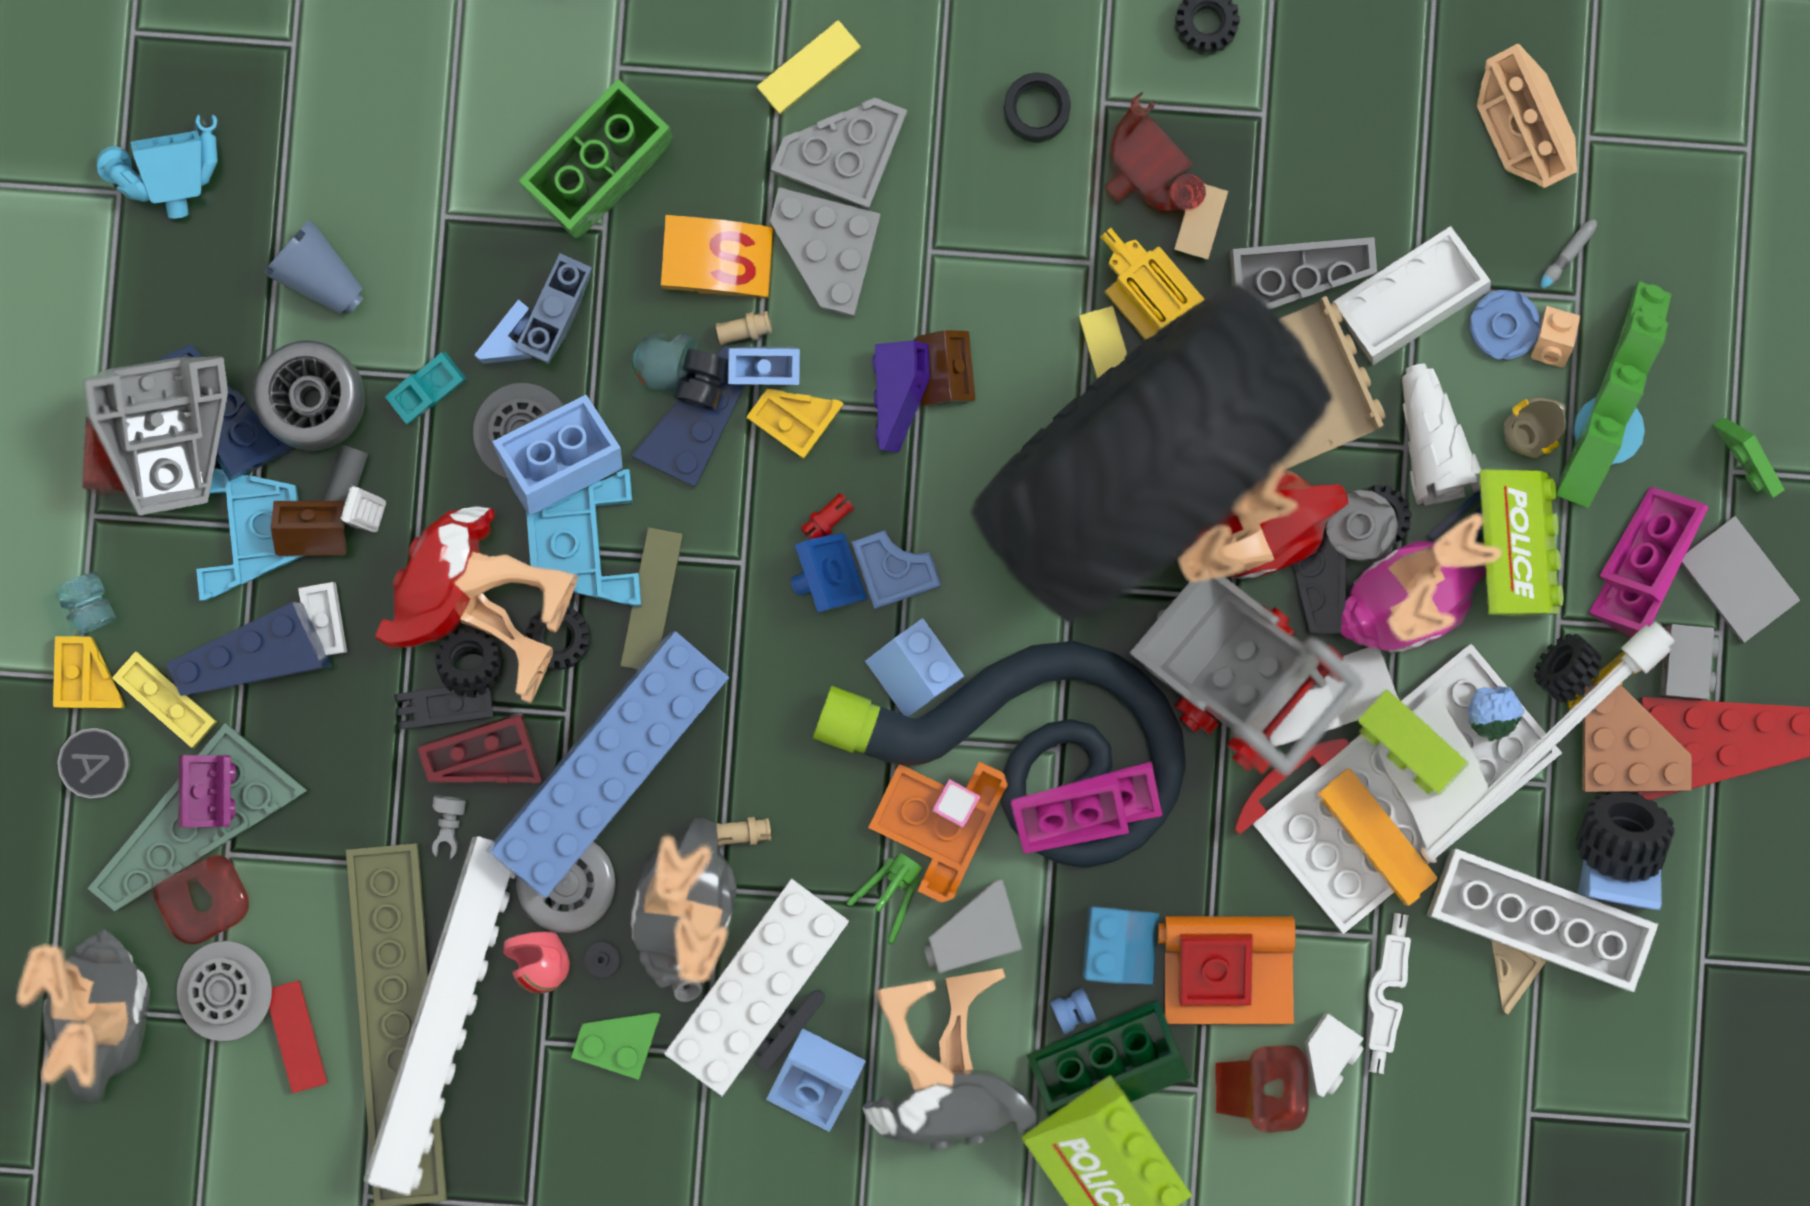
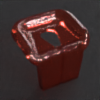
M221 855L208 857L158 883L153 892L154 900L171 933L176 939L186 944L202 943L235 926L243 920L249 908L248 894L233 864L228 858ZM197 880L213 899L212 907L206 912L197 911L192 904L188 885Z
M1294 1045L1266 1046L1254 1051L1249 1060L1216 1063V1113L1250 1118L1255 1128L1269 1133L1294 1131L1304 1124L1309 1110L1308 1062L1300 1048ZM1278 1078L1283 1080L1285 1088L1281 1098L1278 1099L1264 1094L1265 1084Z

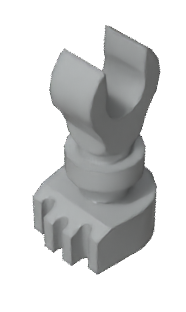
M442 795L434 796L432 807L435 811L443 813L442 818H438V826H441L439 836L432 845V852L435 857L438 856L439 844L442 841H446L451 845L450 859L457 853L458 842L455 838V828H459L460 821L456 818L457 815H464L465 799Z

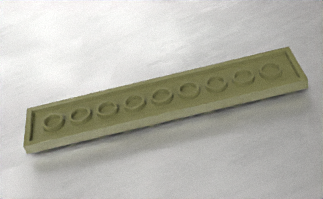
M418 843L346 850L370 1158L429 975ZM441 1115L438 1120L433 1118L429 1132L433 1133L434 1137L428 1154L422 1153L418 1167L423 1168L417 1189L411 1188L410 1194L406 1195L373 1185L374 1206H397L447 1201Z

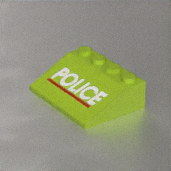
M1479 470L1485 547H1497L1501 551L1499 558L1494 562L1486 563L1489 614L1510 617L1560 614L1559 606L1563 605L1564 597L1562 586L1557 584V571L1561 569V556L1559 550L1555 549L1554 535H1557L1559 531L1557 515L1552 512V500L1556 498L1554 479H1550V473L1543 471Z
M1111 1076L1105 1078L1021 1137L1068 1206H1179L1192 1197Z

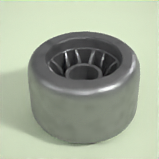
M296 341L278 348L262 363L254 381L253 400L261 423L273 436L293 448L317 451L331 448L341 443L355 430L363 415L365 390L359 372L340 351L318 341ZM312 389L319 390L321 394L320 402L314 407L305 406V394Z

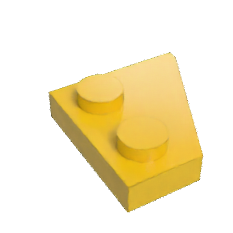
M766 389L746 418L804 460L844 403L840 400H828L810 395Z
M55 636L54 708L124 709V701L93 637Z

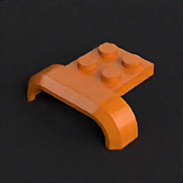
M980 761L978 762L966 789L981 797L963 828L932 811L945 785L898 764L868 828L932 858L917 891L939 902L953 899L1007 787L1004 773Z

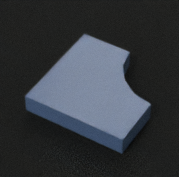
M885 531L851 542L874 609L941 587L930 552L914 554L903 551L891 542Z

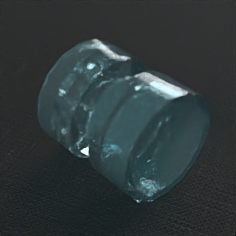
M91 572L76 577L54 589L61 608L69 610L66 619L74 636L94 631L113 622L117 618L110 600L103 599L101 596L105 589L98 572Z

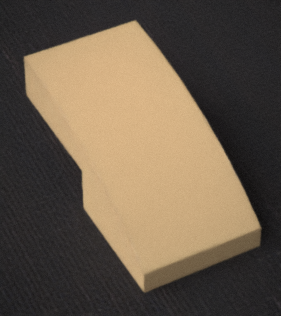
M1194 181L1174 250L1204 259L1209 258L1228 191Z

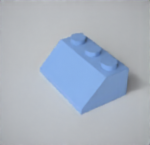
M587 395L492 441L509 483L529 516L623 469L621 448Z

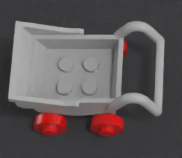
M1224 576L1196 582L1190 581L1130 652L1148 671L1182 696L1174 706L1182 714L1179 720L1195 733L1200 729L1210 736L1219 725L1209 715L1211 713L1219 721L1232 729L1234 736L1227 743V746L1235 753L1232 759L1245 771L1249 772L1253 768L1262 775L1270 765L1283 775L1291 773L1363 687L1362 679L1342 661L1344 657L1329 644L1326 646L1315 638H1309L1304 644H1301L1293 638L1295 632L1288 625L1290 619L1276 607L1269 610L1267 607L1257 603ZM1327 675L1338 683L1343 681L1346 684L1345 687L1286 757H1284L1274 748V745L1268 738L1315 683L1323 688L1327 684L1325 680Z

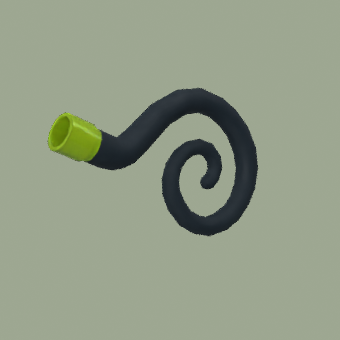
M1077 641L1031 645L991 664L943 703L920 718H910L871 703V699L831 685L812 738L853 753L855 750L888 763L905 766L924 764L946 755L969 737L1009 700L1043 683L1075 678L1100 685L1118 697L1136 715L1148 740L1162 816L1127 823L1129 829L1127 834L1036 851V853L1055 863L1083 868L1117 861L1141 848L1164 824L1177 802L1186 768L1183 730L1165 694L1142 670L1120 655ZM1073 719L1046 723L1026 735L1009 754L1003 770L1007 787L1001 797V805L1011 828L1018 836L1019 833L1011 800L1027 796L1026 780L1030 768L1043 752L1057 744L1072 742L1082 745L1090 755V765L1087 771L1081 774L1075 782L1110 773L1112 768L1111 744L1094 725Z

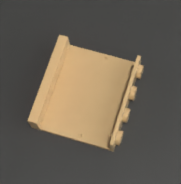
M1327 296L1321 298L1319 302L1280 318L1301 340L1309 357L1312 358L1323 374L1334 397L1326 407L1328 412L1325 417L1306 436L1307 438L1291 456L1280 465L1282 469L1291 468L1379 430L1384 426L1382 419L1385 418V413L1378 399L1372 400L1367 388L1371 386L1370 378L1363 366L1358 368L1353 357L1354 354H1357L1355 344L1349 334L1344 336L1339 325L1343 321L1340 310L1335 302L1330 304Z

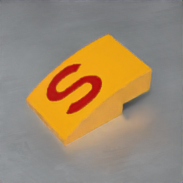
M666 215L661 275L662 289L697 291L698 294L768 298L773 227L727 220Z

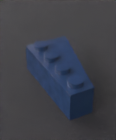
M291 602L166 663L180 696H193L332 667L303 603Z

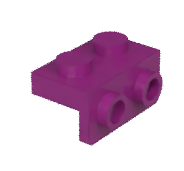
M179 755L178 827H230V820H233L235 816V801L231 798V784L234 783L236 776L235 765L231 763L230 755Z

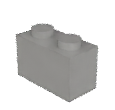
M1676 624L1665 626V631L1675 642L1669 647L1671 651L1662 659L1659 697L1691 700L1709 699V693H1714L1716 674L1711 672L1712 658L1717 657L1719 639L1714 637V628Z

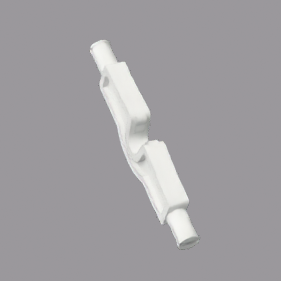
M1394 913L1391 935L1387 934L1384 936L1380 967L1372 976L1368 986L1367 999L1372 1018L1367 1047L1373 1050L1369 1072L1384 1074L1387 1052L1391 1053L1394 1051L1396 1032L1403 1006L1399 1002L1386 1000L1383 996V991L1389 986L1403 988L1407 984L1411 939L1405 937L1409 915Z

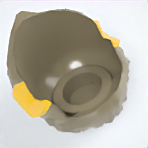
M1542 397L1528 400L1523 399L1512 408V413L1504 421L1503 430L1505 441L1507 442L1506 446L1517 455H1525L1535 459H1539L1542 455L1550 454L1560 446L1566 434L1565 412L1567 406L1559 401Z

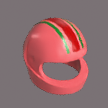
M553 932L528 933L504 941V955L515 960L519 966V969L514 971L512 975L516 982L525 990L538 994L551 992L557 989L566 979L570 960L558 934Z

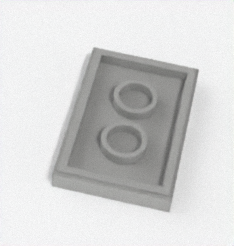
M1736 516L1729 519L1687 551L1681 563L1741 643L1748 641L1800 601Z

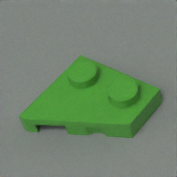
M1726 417L1713 424L1734 457L1746 471V479L1756 492L1763 491L1774 498L1785 490L1754 434Z
M654 1012L583 1023L571 1058L639 1080L661 1014Z

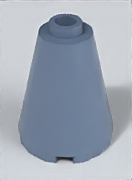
M310 219L263 271L273 280L339 315L344 310L351 314L363 300V297L359 294L363 287L317 225Z

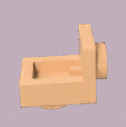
M1546 306L1542 314L1538 338L1532 350L1531 358L1548 365L1560 368L1565 367L1574 348L1580 316Z

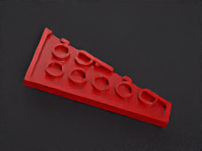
M1650 697L1640 698V704L1692 755V788L1810 757V707ZM1635 791V795L1639 794L1647 800H1652L1681 791Z

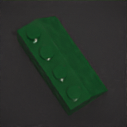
M1158 1000L1027 1055L1049 1116L1061 1110L1108 1076L1113 1078L1130 1103L1191 1078Z

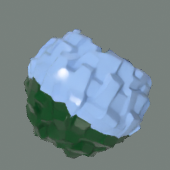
M1497 686L1496 690L1488 687L1477 689L1467 708L1471 728L1478 736L1487 737L1489 741L1508 737L1516 729L1522 715L1525 713L1522 703L1519 702L1514 691L1510 687Z

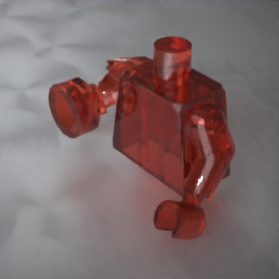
M1140 92L1132 99L1131 108L1128 109L1115 128L1109 150L1113 156L1110 165L1118 174L1105 185V188L1118 202L1133 190L1140 199L1145 200L1148 205L1160 211L1177 210V208L1182 211L1195 210L1203 203L1206 196L1204 182L1193 174H1187L1193 164L1148 115L1143 119V116L1155 107V101L1153 100L1147 108L1142 107L1139 103V98L1144 92Z

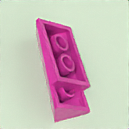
M1650 486L1600 574V577L1606 583L1591 607L1589 614L1630 639L1645 625L1650 626L1709 507L1704 503Z
M1151 761L1011 800L1024 854L1129 833L1127 823L1162 816Z

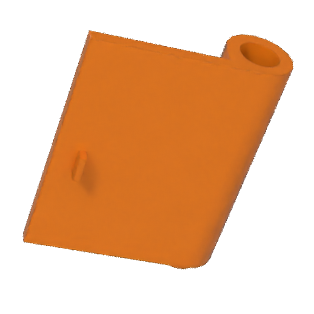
M1165 916L1164 923H1158V945H1164L1165 1017L1168 1024H1294V916ZM1180 934H1252L1251 1005L1180 1006Z

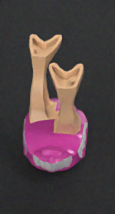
M1476 514L1460 523L1438 542L1427 540L1415 541L1386 554L1361 571L1360 576L1353 582L1350 597L1345 601V609L1342 613L1341 634L1357 644H1363L1369 648L1377 647L1380 650L1393 653L1419 648L1461 625L1472 607V595L1475 586L1487 574L1486 563L1494 562L1501 556V551L1497 547H1485L1473 543L1476 531L1483 522L1481 515Z

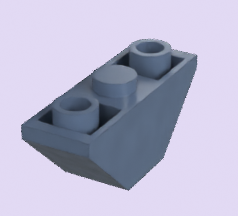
M561 253L559 254L515 347L516 350L549 363L564 341L576 316L592 267Z

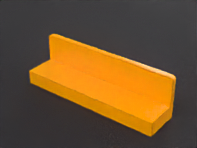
M1351 769L1344 770L1316 793L1318 798L1405 906H1410L1420 898L1419 894L1437 881V876Z

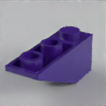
M914 340L875 344V354L872 359L877 389L874 392V404L878 411L875 438L879 444V450L893 453L900 451L930 380L928 344Z

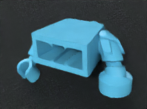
M199 114L194 125L196 131L131 141L133 156L140 175L132 170L131 157L126 150L117 146L107 147L97 156L96 166L98 174L108 183H117L119 187H116V189L130 199L143 202L151 201V203L165 202L169 218L187 216L189 211L186 198L201 195V186L209 182L217 164L216 137L212 135L217 125V119L212 115V126L205 128L200 124Z

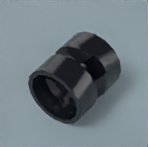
M688 349L682 366V370L686 375L679 378L673 398L690 406L717 411L723 393L719 384L726 382L728 360L705 351Z

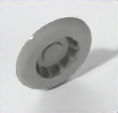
M595 842L589 845L546 898L539 896L516 876V891L519 902L532 921L553 932L573 933L592 926L604 916L614 897L615 873L609 857ZM579 859L587 864L586 868L582 869L578 865ZM592 872L593 882H588L587 873ZM587 888H593L590 898L585 895ZM550 897L555 901L553 907L545 902L547 898ZM582 900L584 905L576 909L575 903ZM560 905H569V911H560Z
M219 941L200 948L186 961L178 978L177 1002L184 1020L196 1033L211 1040L232 1041L249 1034L262 1022L271 1003L272 983L266 965L252 949L237 942ZM227 964L231 965L230 970H225ZM238 972L242 974V979H239L236 975ZM243 985H246V994H243ZM241 1000H244L242 1007L239 1008L238 1004ZM232 1011L233 1016L229 1017L226 1012ZM213 1012L218 1013V1018L214 1017Z

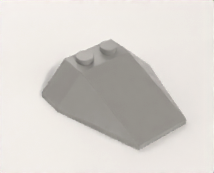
M223 357L171 358L107 369L83 380L88 417L137 515L208 503L228 395Z

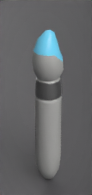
M1591 219L1582 225L1561 251L1553 265L1546 269L1541 280L1542 288L1549 287L1561 277L1562 271L1565 270L1591 238L1597 227L1595 219Z

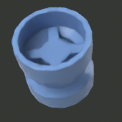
M1083 988L1073 991L1071 997L1066 999L1057 998L1050 1001L1063 1034L1073 1031L1075 1026L1080 1023L1089 1024L1096 1020Z

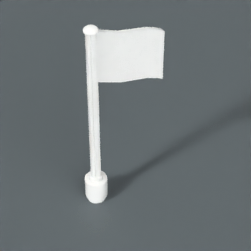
M1656 621L1650 626L1645 625L1621 648L1625 653L1621 658L1623 661L1490 787L1486 783L1474 751L1450 716L1439 686L1413 713L1469 762V765L1441 795L1435 790L1431 795H1428L1413 781L1417 774L1408 766L1402 771L1386 757L1390 750L1381 742L1378 745L1385 769L1412 811L1426 848L1421 847L1423 857L1431 863H1436L1437 860L1435 858L1632 672L1636 674L1640 669L1647 674L1671 651L1669 647L1675 640Z

